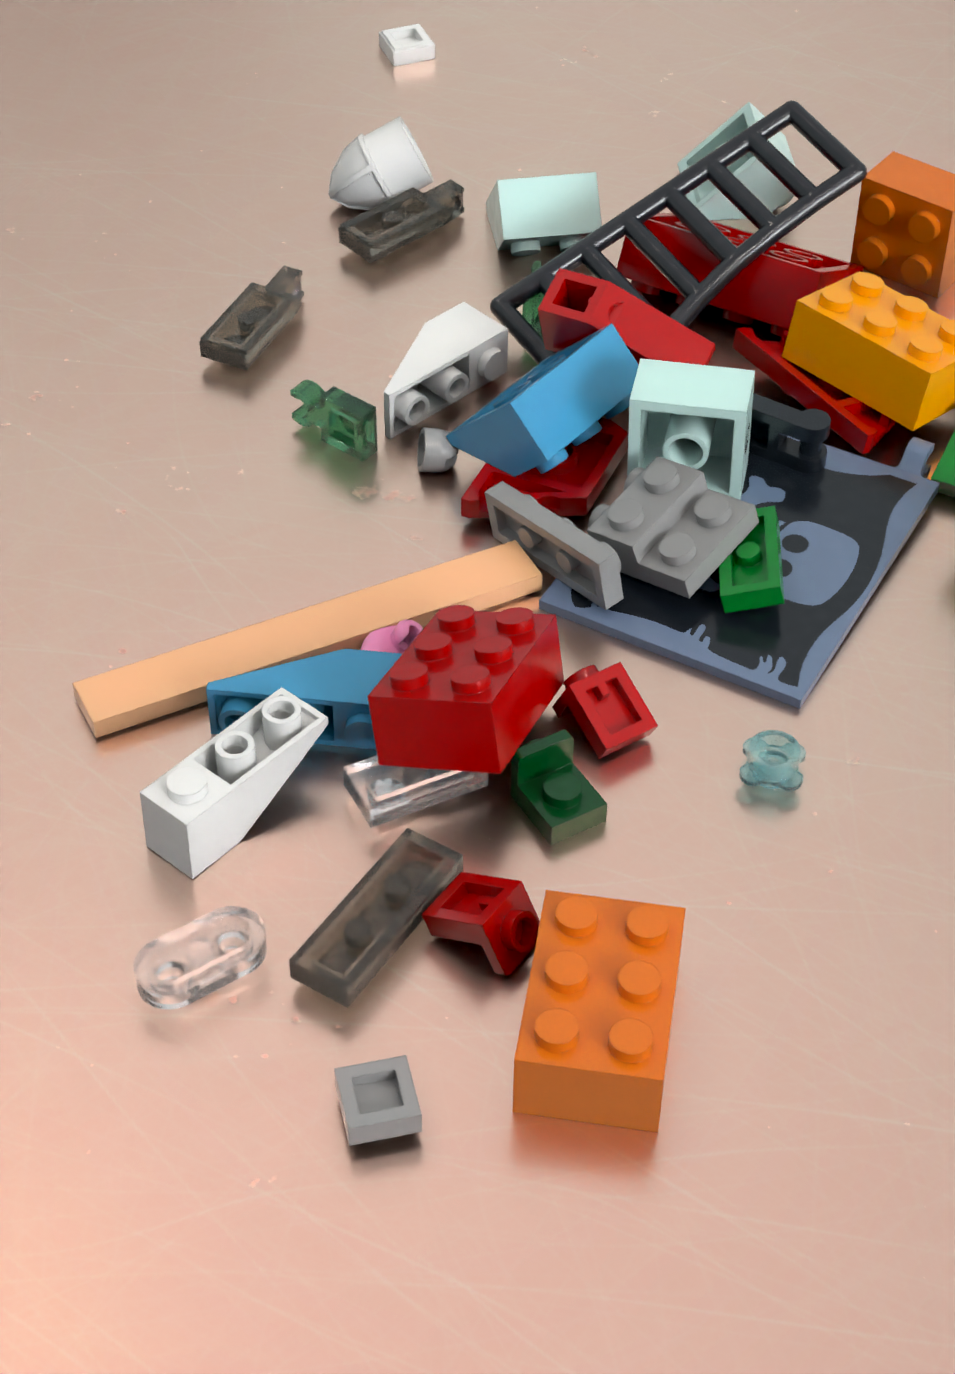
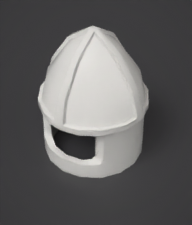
M399 116L365 136L364 134L358 135L343 149L331 172L328 194L332 200L348 208L378 211L398 205L399 200L433 183L434 179L414 137L403 119Z

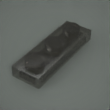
M407 828L289 959L290 978L348 1008L422 922L423 917L421 914L463 872V854Z

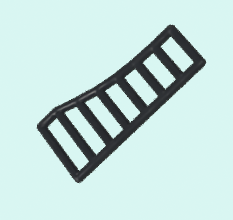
M788 101L499 294L491 301L490 311L503 326L508 328V332L532 359L539 364L556 352L545 350L543 338L516 308L540 292L545 296L559 268L573 271L584 264L596 278L610 281L651 305L601 252L626 236L685 297L684 301L670 317L688 327L705 306L743 269L821 208L863 181L867 175V168L797 101ZM791 124L839 172L818 186H815L768 139ZM750 152L798 200L775 216L726 167ZM709 180L759 230L736 247L685 195ZM665 208H668L720 263L699 282L643 224Z

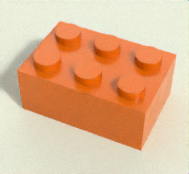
M546 890L514 1057L513 1112L658 1133L686 908Z

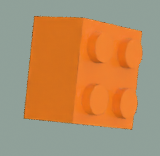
M894 151L872 168L861 184L850 263L863 266L868 271L938 298L955 282V174Z

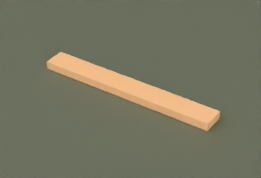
M513 540L74 682L72 684L75 700L95 738L206 702L208 682L345 648L360 650L364 639L369 633L377 629L395 626L400 621L406 619L417 622L424 629L439 609L441 610L449 606L467 605L472 607L474 611H480L542 590L543 574L519 543Z

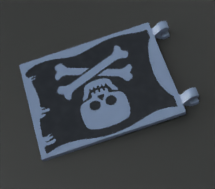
M788 436V438L794 439V440H796V441H800V440H798V439H795V438H793V437ZM913 437L909 441L901 462L897 467H891L824 444L827 448L826 465L820 472L811 474L794 470L749 453L741 500L754 504L756 509L775 505L780 529L785 604L725 613L720 597L718 567L690 599L620 572L624 599L607 610H604L556 578L539 599V609L800 709L936 496L940 483L927 479L931 465L926 464L928 457L934 450L935 444Z

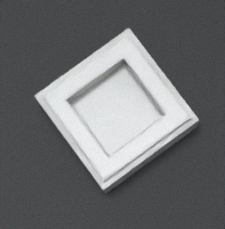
M420 24L379 32V46L393 66L435 59V44Z

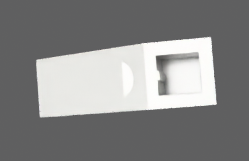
M462 302L425 322L384 390L385 436L389 439L394 438L506 373L508 328L466 302Z
M282 687L140 791L147 847L191 879H194L241 842L329 724L328 717Z

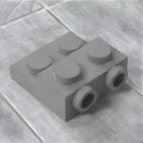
M657 456L645 469L636 467L628 474L624 484V491L611 505L600 504L593 510L587 532L588 535L599 542L608 543L617 552L622 566L621 573L690 599L759 523L754 504L708 489L703 471Z

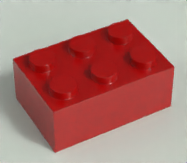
M453 605L441 610L439 609L367 696L379 765L501 774L564 682L556 614H533L532 610L523 607L509 608L501 612L474 611L472 607L467 605Z

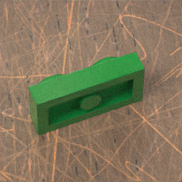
M775 505L756 509L759 523L719 566L720 597L725 613L785 604L780 529Z

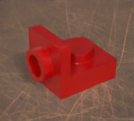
M621 662L601 671H598L595 665H590L575 672L563 682L565 691L552 706L558 718L569 713L574 715L599 759L651 735L658 727Z
M461 872L421 914L431 936L482 945L494 972L509 976L535 947L540 920L522 881Z

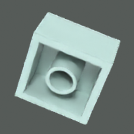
M640 358L629 399L627 476L636 467L645 469L659 456L703 471L708 489L741 500L749 457L755 370Z

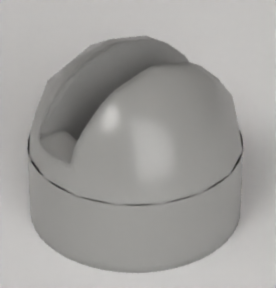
M421 428L417 448V467L419 472L439 473L455 465L459 449L452 446L446 438V435L450 432L439 428Z

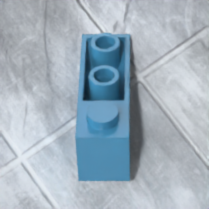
M345 648L208 682L206 693L211 734H219L282 687L328 717L329 724L314 744L376 750L367 696L402 654Z

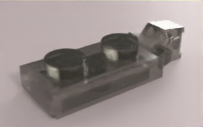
M451 179L427 192H420L413 187L340 224V227H338L339 242L370 263L384 258L395 250L448 224L464 212V187Z
M283 266L266 286L251 282L200 338L201 357L247 370L298 313L302 305L301 299L304 296L301 285L302 270Z

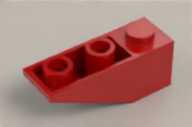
M562 268L558 269L538 307L545 350L556 353L611 323L638 364L640 358L708 365L716 349L715 343L612 282Z

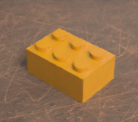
M860 271L797 300L782 353L783 358L911 431L920 428L955 408V320L948 319L929 309L928 304L917 297L905 296L884 285V281L880 277Z

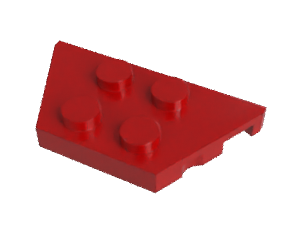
M742 327L736 329L732 347L779 385L784 393L792 396L805 408L820 409L826 412L831 418L830 428L861 454L869 453L896 423V421L783 358L782 353L788 331L783 330L781 342L760 340L755 336L752 328Z
M601 417L598 422L602 429L597 434L577 446H574L572 442L568 444L564 449L569 456L556 467L543 474H540L535 467L514 477L485 463L461 498V516L466 518H489L485 491L501 481L524 495H531L540 505L558 516L587 515L627 452L629 432L612 420Z

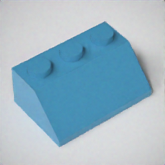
M611 323L544 359L446 435V438L452 446L514 477L535 467L540 474H543L556 467L569 456L564 449L568 444L572 442L574 446H577L597 434L602 429L598 422L601 417L605 416L606 419H610L629 407V399L639 364Z

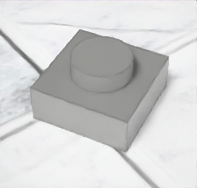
M406 1055L334 1068L335 1087L349 1146L422 1132V1113Z

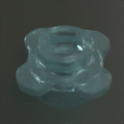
M766 730L744 742L742 752L747 756V761L739 770V778L744 784L752 787L760 785L768 789L781 788L784 791H795L802 786L803 775L798 770L799 764L805 760L806 751L793 736L783 731Z

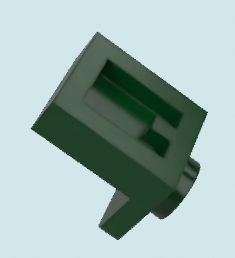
M566 729L526 743L517 749L511 759L510 795L550 845L606 822L607 817L606 801L573 763L574 738Z

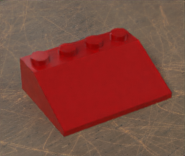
M658 213L643 223L699 282L720 263L673 213ZM711 221L736 247L754 234ZM625 236L617 269L625 278L631 280V284L639 292L659 295L660 289L677 294L675 302L681 304L685 297ZM778 241L743 269L708 304L724 309L722 317L734 322L751 325L754 318L770 323L769 332L782 337L783 330L789 331L798 299L859 271L863 272L864 267Z

